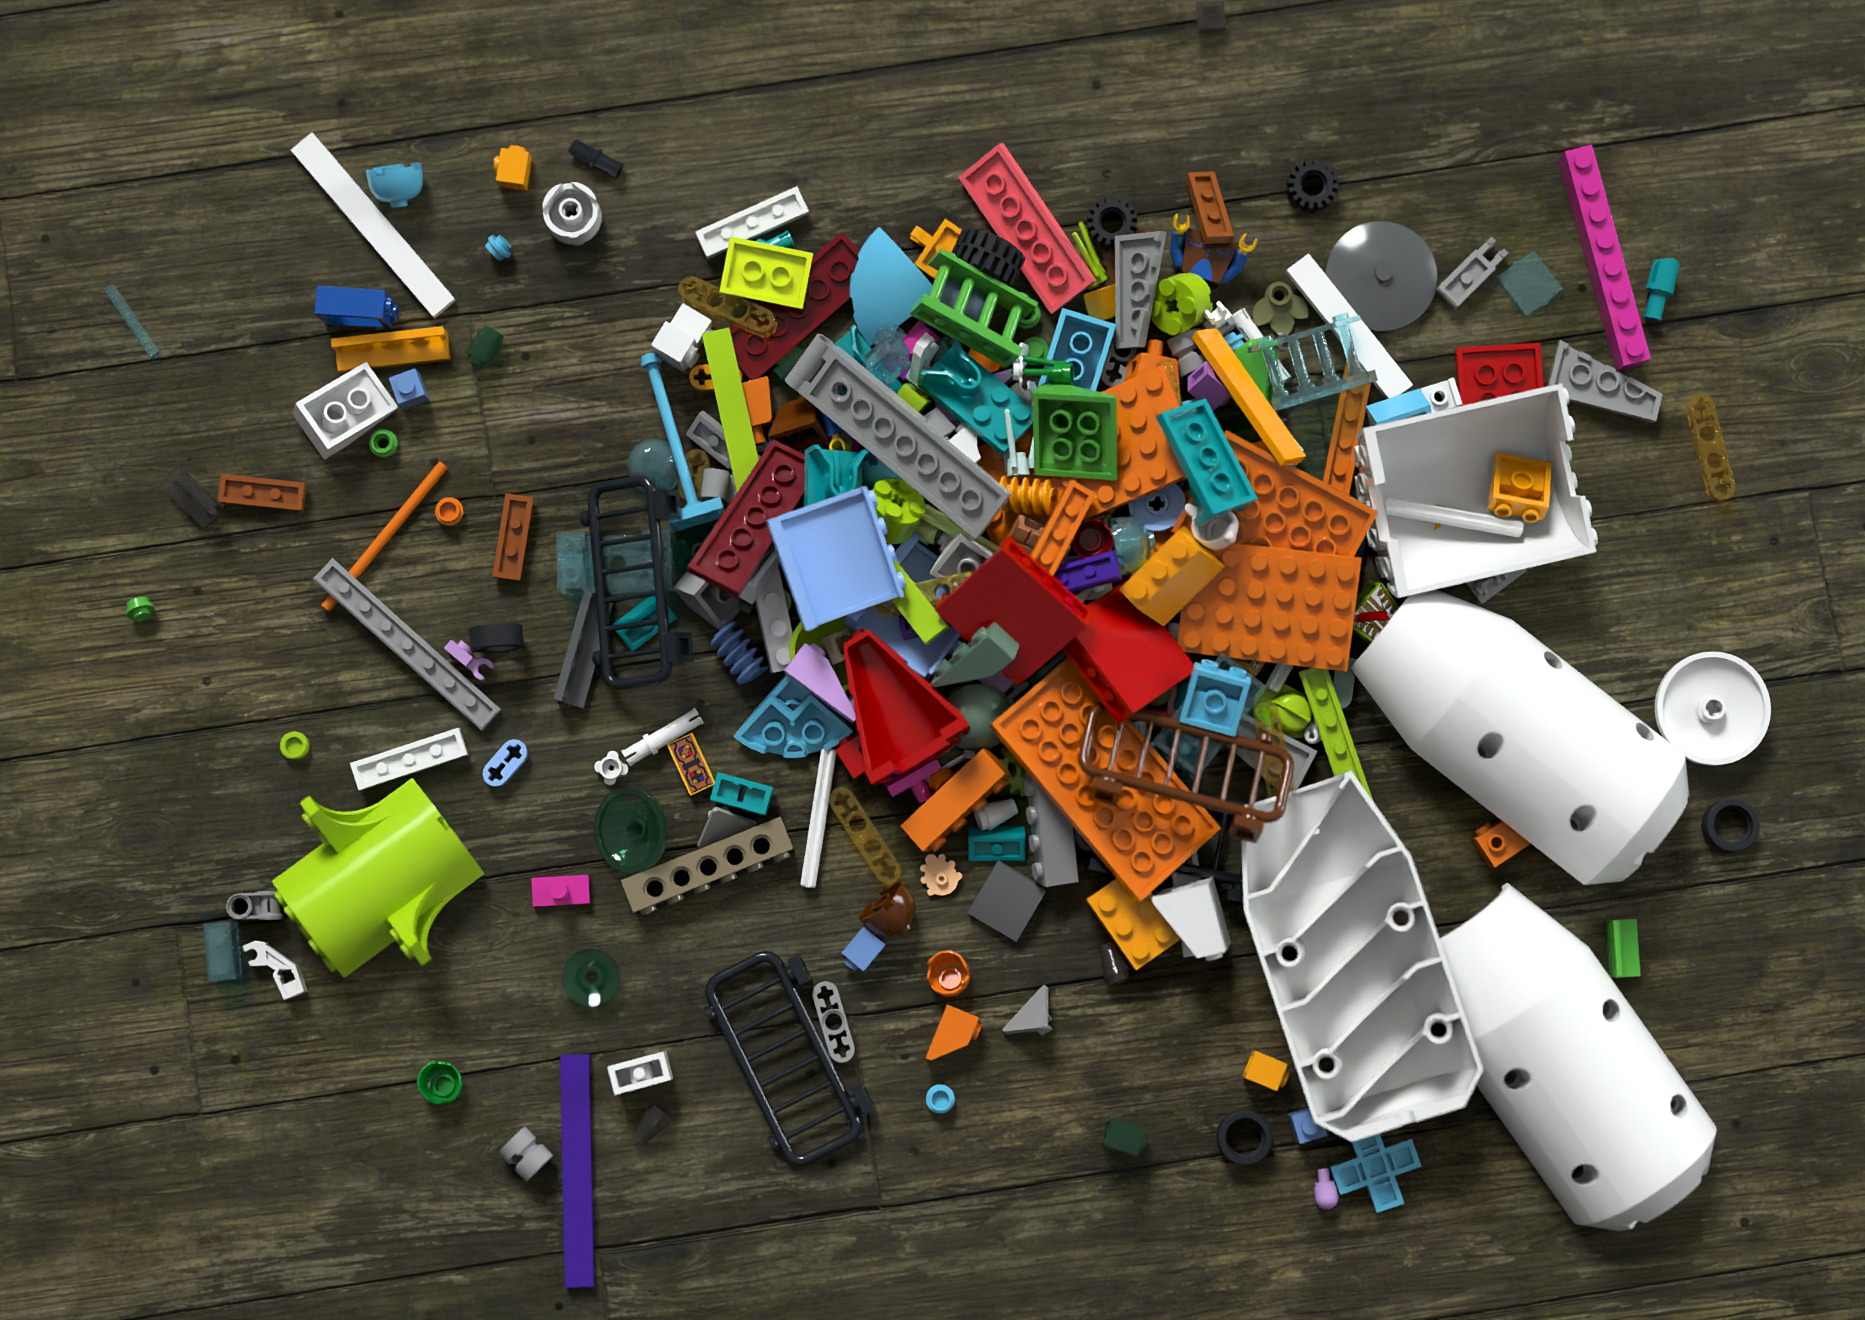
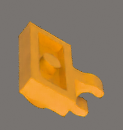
M945 219L932 237L916 226L910 234V239L918 245L925 247V249L914 263L915 266L935 280L938 270L928 265L929 261L941 249L952 252L961 229Z

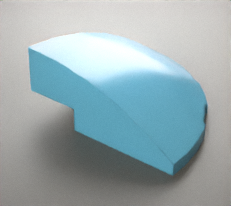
M880 227L869 236L860 249L855 271L851 274L849 295L853 303V318L862 338L869 346L879 341L911 317L910 311L912 306L924 294L929 295L933 286Z
M785 675L733 737L747 747L763 754L770 752L783 755L784 758L806 757L809 753L820 751L822 748L826 751L836 746L840 740L853 732V728L839 713Z

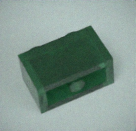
M1109 1114L1101 1143L1137 1156L1139 1150H1145L1149 1135L1145 1133L1146 1128L1143 1125Z

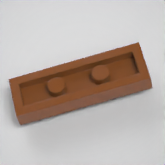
M1188 172L1186 183L1204 244L1232 243L1234 234L1215 172Z
M221 474L217 502L304 512L307 484L303 482Z
M505 494L492 574L493 578L522 582L535 501L533 497Z

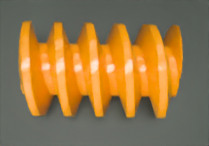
M1007 476L1001 477L1000 484L1012 493L1001 508L1004 512L1013 510L1015 513L1024 511L1026 514L1035 512L1037 515L1046 513L1047 516H1051L1059 496L1057 488L1051 487L1050 480H1046L1044 486L1041 487L1039 479H1035L1033 485L1030 486L1028 478H1024L1022 484L1019 485L1017 477L1012 478L1011 484H1008Z

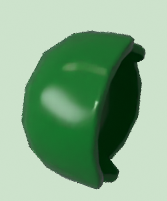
M431 1061L421 1068L418 1074V1091L429 1103L435 1105L450 1104L461 1093L463 1087L462 1075L449 1062Z

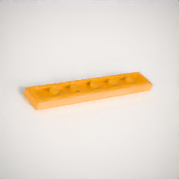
M1210 328L1196 331L1192 336L1193 341L1279 465L1285 466L1301 463L1306 455L1218 329Z

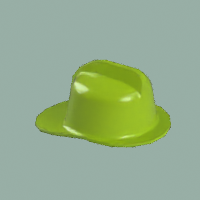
M1283 684L1277 693L1262 685L1254 695L1253 710L1257 718L1264 724L1291 738L1304 737L1306 728L1315 719L1307 696L1286 684Z

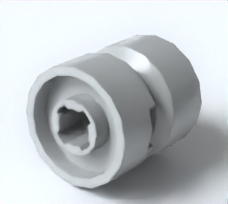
M1201 328L1183 332L1167 341L1172 356L1178 358V372L1181 379L1188 378L1207 360L1192 339L1193 334L1201 330Z
M524 1127L498 1153L508 1164H515V1171L527 1182L552 1158L553 1154L543 1144L537 1145L535 1143L536 1137Z

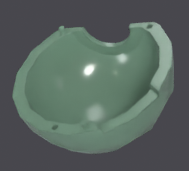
M974 684L964 686L948 697L947 701L965 716L971 727L968 735L964 736L963 733L959 735L962 740L957 744L959 748L976 752L982 748L991 749L1002 742L989 725L1011 707L1005 693L994 686Z

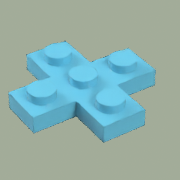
M1380 1133L1351 1141L1356 1157L1329 1166L1340 1195L1367 1186L1375 1212L1378 1213L1404 1204L1395 1176L1419 1168L1421 1163L1411 1138L1384 1147Z

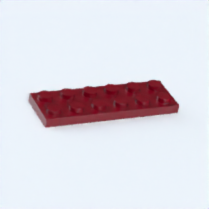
M843 232L839 233L813 256L803 309L762 301L730 329L738 367L750 381L762 378L852 299L849 295L851 274L855 271L859 259V250Z
M774 439L771 441L689 564L688 573L739 598L774 544L766 520L796 510L804 498V454Z

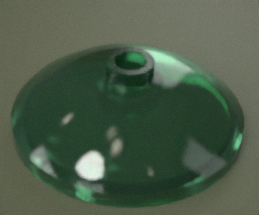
M625 787L614 790L603 799L595 815L594 836L596 845L606 862L619 871L636 873L651 868L661 858L668 838L667 820L661 805L650 793L640 788Z

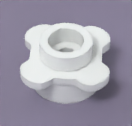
M615 751L608 752L607 757L597 761L594 765L595 771L601 773L604 777V782L608 785L615 784L619 776L628 773L627 764H623L620 761L619 755ZM613 765L614 770L610 771L609 766Z

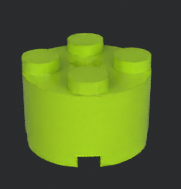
M1180 273L1157 282L1151 319L1160 330L1170 335L1180 334L1202 325L1207 321L1204 312L1208 310L1211 313L1213 309V303H1210L1209 294H1211L1208 284L1194 273Z
M887 478L877 481L872 489L878 506L874 509L877 518L882 517L886 525L888 534L884 535L885 541L888 544L904 543L914 533L926 511L924 498L903 479Z

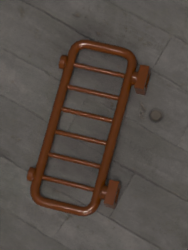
M1102 702L1095 704L1090 709L1078 753V764L1081 770L1086 775L1094 778L1088 799L1116 806L1122 786L1194 804L1235 815L1230 825L1228 836L1257 843L1263 831L1264 823L1276 822L1284 815L1294 771V761L1285 749L1273 745L1274 739L1272 736L1258 734L1256 740L1238 735L1234 737L1179 722L1178 719L1138 710L1129 719L1148 724L1136 777L1113 771L1124 722L1117 726L1108 769L1096 767L1090 763L1089 757L1099 716L1102 713H1109ZM1153 725L1175 730L1164 784L1141 779ZM1181 732L1203 738L1192 792L1169 786ZM1209 740L1231 745L1220 799L1197 794ZM1237 747L1259 753L1248 807L1225 801ZM1264 755L1276 757L1283 764L1275 807L1269 812L1254 809Z

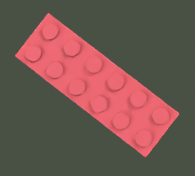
M1004 143L995 146L958 177L996 234L1012 243L1023 253L1025 261L1021 271L1051 314L1059 311L1097 281Z

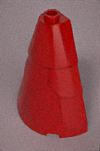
M860 629L849 636L850 640L843 644L849 692L853 694L856 725L860 734L865 772L871 784L889 782L893 780L892 774H902L904 776L919 769L962 741L959 737L961 733L964 736L969 734L971 727L965 716L935 691L929 682L908 666L906 659L868 629Z

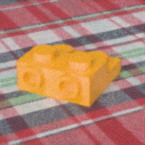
M1496 452L1493 458L1492 481L1489 486L1487 510L1494 511L1498 517L1521 516L1524 521L1529 523L1543 520L1549 509L1552 462Z

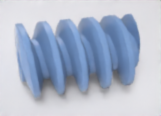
M734 620L714 635L710 646L712 648L720 647L717 651L718 657L727 656L723 664L725 666L733 665L730 670L731 675L740 674L737 678V683L744 684L760 676L769 668V665L765 667L759 666L764 659L763 656L753 658L757 648H746L751 640L750 638L740 640L744 630L734 631L733 628L737 624V620Z

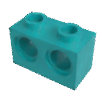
M717 772L710 800L767 816L774 788Z

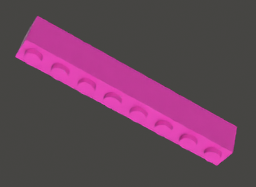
M1588 145L1565 151L1558 159L1615 369L1619 372L1643 366L1651 357L1593 147Z

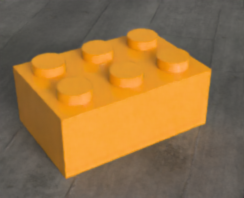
M1116 878L1085 901L1133 970H1138L1179 941L1181 937L1153 904L1152 897L1154 895L1152 892L1142 901L1136 902Z

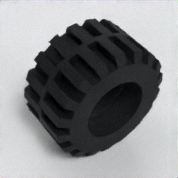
M967 228L961 230L951 252L959 259L1013 288L1025 261L1023 253L1012 243L995 234L979 229Z

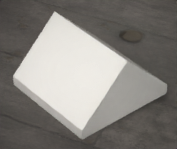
M960 532L950 538L932 567L930 574L952 589H955L988 560L993 553Z

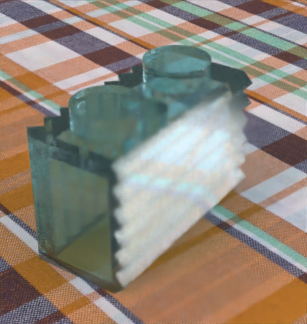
M236 922L203 924L208 982L241 979L244 976L241 974L243 969L240 968L242 965L240 960L242 958L239 956L241 954L239 951L241 947L238 945L240 942L238 937L240 935L237 934L239 929L236 927L239 924Z

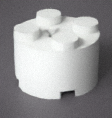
M578 182L559 184L554 186L544 198L543 217L551 234L559 241L579 246L590 240L598 232L602 221L601 209L595 195L585 185ZM577 211V215L568 217L567 212Z

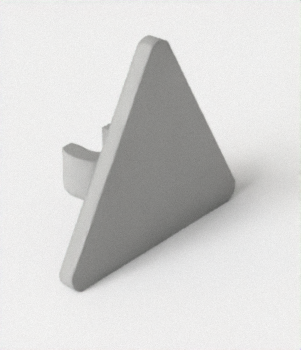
M726 805L722 806V809L715 807L712 811H708V820L697 843L698 848L701 849L756 827L757 824L753 820L730 812Z
M1043 985L1006 1024L1002 1031L1005 1034L1037 1031L1042 1036L1050 1032L1052 1028L1048 1023L1052 1021V1018L1048 1014L1049 988Z

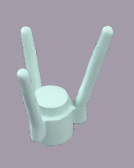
M1006 409L1004 414L1009 452L1003 456L1005 471H1007V477L1010 478L1030 476L1029 469H1034V440L1032 438L1029 458H1026L1025 452H1016L1010 410Z

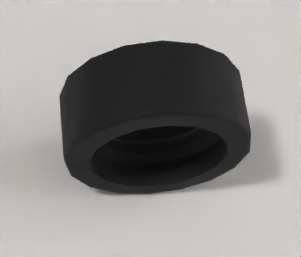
M493 623L469 628L470 650L473 652H502L524 647L522 624Z
M1729 798L1716 801L1707 808L1702 817L1701 828L1703 837L1710 846L1718 851L1730 853L1745 850L1754 843L1759 835L1760 822L1758 814L1750 804L1741 799ZM1724 809H1736L1746 819V833L1738 841H1724L1715 832V818Z
M1237 1110L1229 1113L1222 1119L1217 1128L1216 1140L1219 1150L1227 1159L1238 1165H1252L1260 1162L1267 1156L1272 1146L1273 1135L1270 1125L1262 1116L1251 1110ZM1241 1120L1251 1121L1259 1128L1261 1133L1259 1147L1253 1153L1246 1155L1233 1151L1227 1140L1230 1127Z

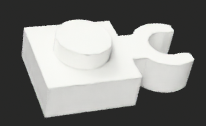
M1219 301L1216 303L1217 308L1212 313L1208 310L1204 312L1207 321L1203 323L1204 329L1217 328L1220 334L1225 336L1235 326L1232 314Z

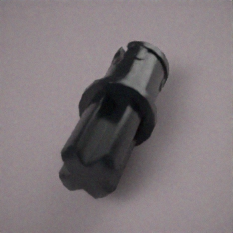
M574 140L569 147L570 155L589 164L590 169L596 168L612 176L614 179L618 178L623 169V163L605 155L602 149L596 150L579 140Z

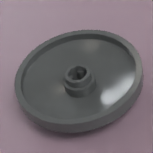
M1369 222L1353 228L1336 243L1325 267V275L1372 333H1390L1406 328L1414 323L1429 307L1437 287V267L1428 245L1409 228L1393 222Z

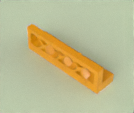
M443 326L331 339V347L336 351L337 369L340 373L349 372L367 362L371 369L451 360L449 335Z

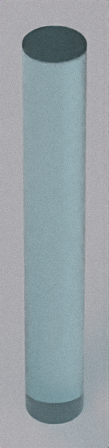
M111 284L106 287L104 291L151 359L157 357L160 351L115 285Z

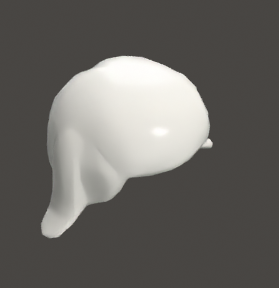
M1192 504L1185 505V511L1192 518V534L1200 544L1208 549L1220 550L1235 542L1239 522L1233 512L1229 511L1212 517L1205 524L1197 526V507Z

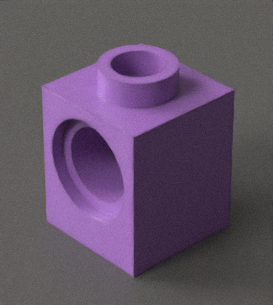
M1207 360L1188 376V392L1197 400L1206 398L1212 412L1219 405L1223 406L1230 400L1232 395Z

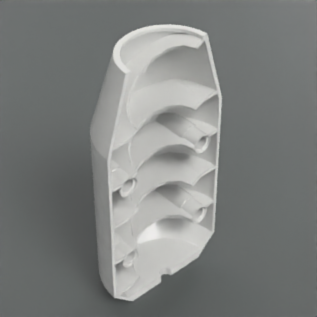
M1436 589L1409 595L1379 635L1350 667L1415 753L1583 885L1620 882L1629 877L1641 865L1644 855L1647 852L1652 853L1666 837L1688 803L1689 788L1685 755L1512 619Z
M1352 771L1290 791L1284 815L1276 822L1264 823L1263 831L1257 843L1242 840L1244 912L1314 1122L1350 1141H1355L1410 1122L1420 1121L1464 1107L1483 1068L1411 855ZM1277 796L1254 803V809L1265 812L1272 811L1275 807ZM1402 909L1408 912L1410 916L1409 922L1404 926L1395 924L1393 921L1395 911ZM1286 945H1292L1297 949L1298 957L1296 960L1287 961L1284 959L1282 949ZM1435 1022H1443L1447 1026V1033L1442 1037L1434 1036L1430 1031L1431 1025ZM1323 1057L1332 1058L1335 1062L1334 1070L1330 1072L1321 1070L1319 1060Z
M1506 883L1502 886V892L1486 908L1457 929L1439 938L1483 1068L1476 1085L1575 1224L1615 1231L1631 1229L1637 1221L1646 1223L1669 1210L1700 1184L1702 1175L1707 1174L1716 1126L1591 949L1509 883ZM1440 1022L1445 1035L1447 1033V1026ZM1511 1070V1078L1504 1082V1076ZM1578 1166V1171L1572 1175V1171Z

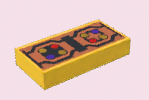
M693 733L667 744L690 796L714 786L715 780Z

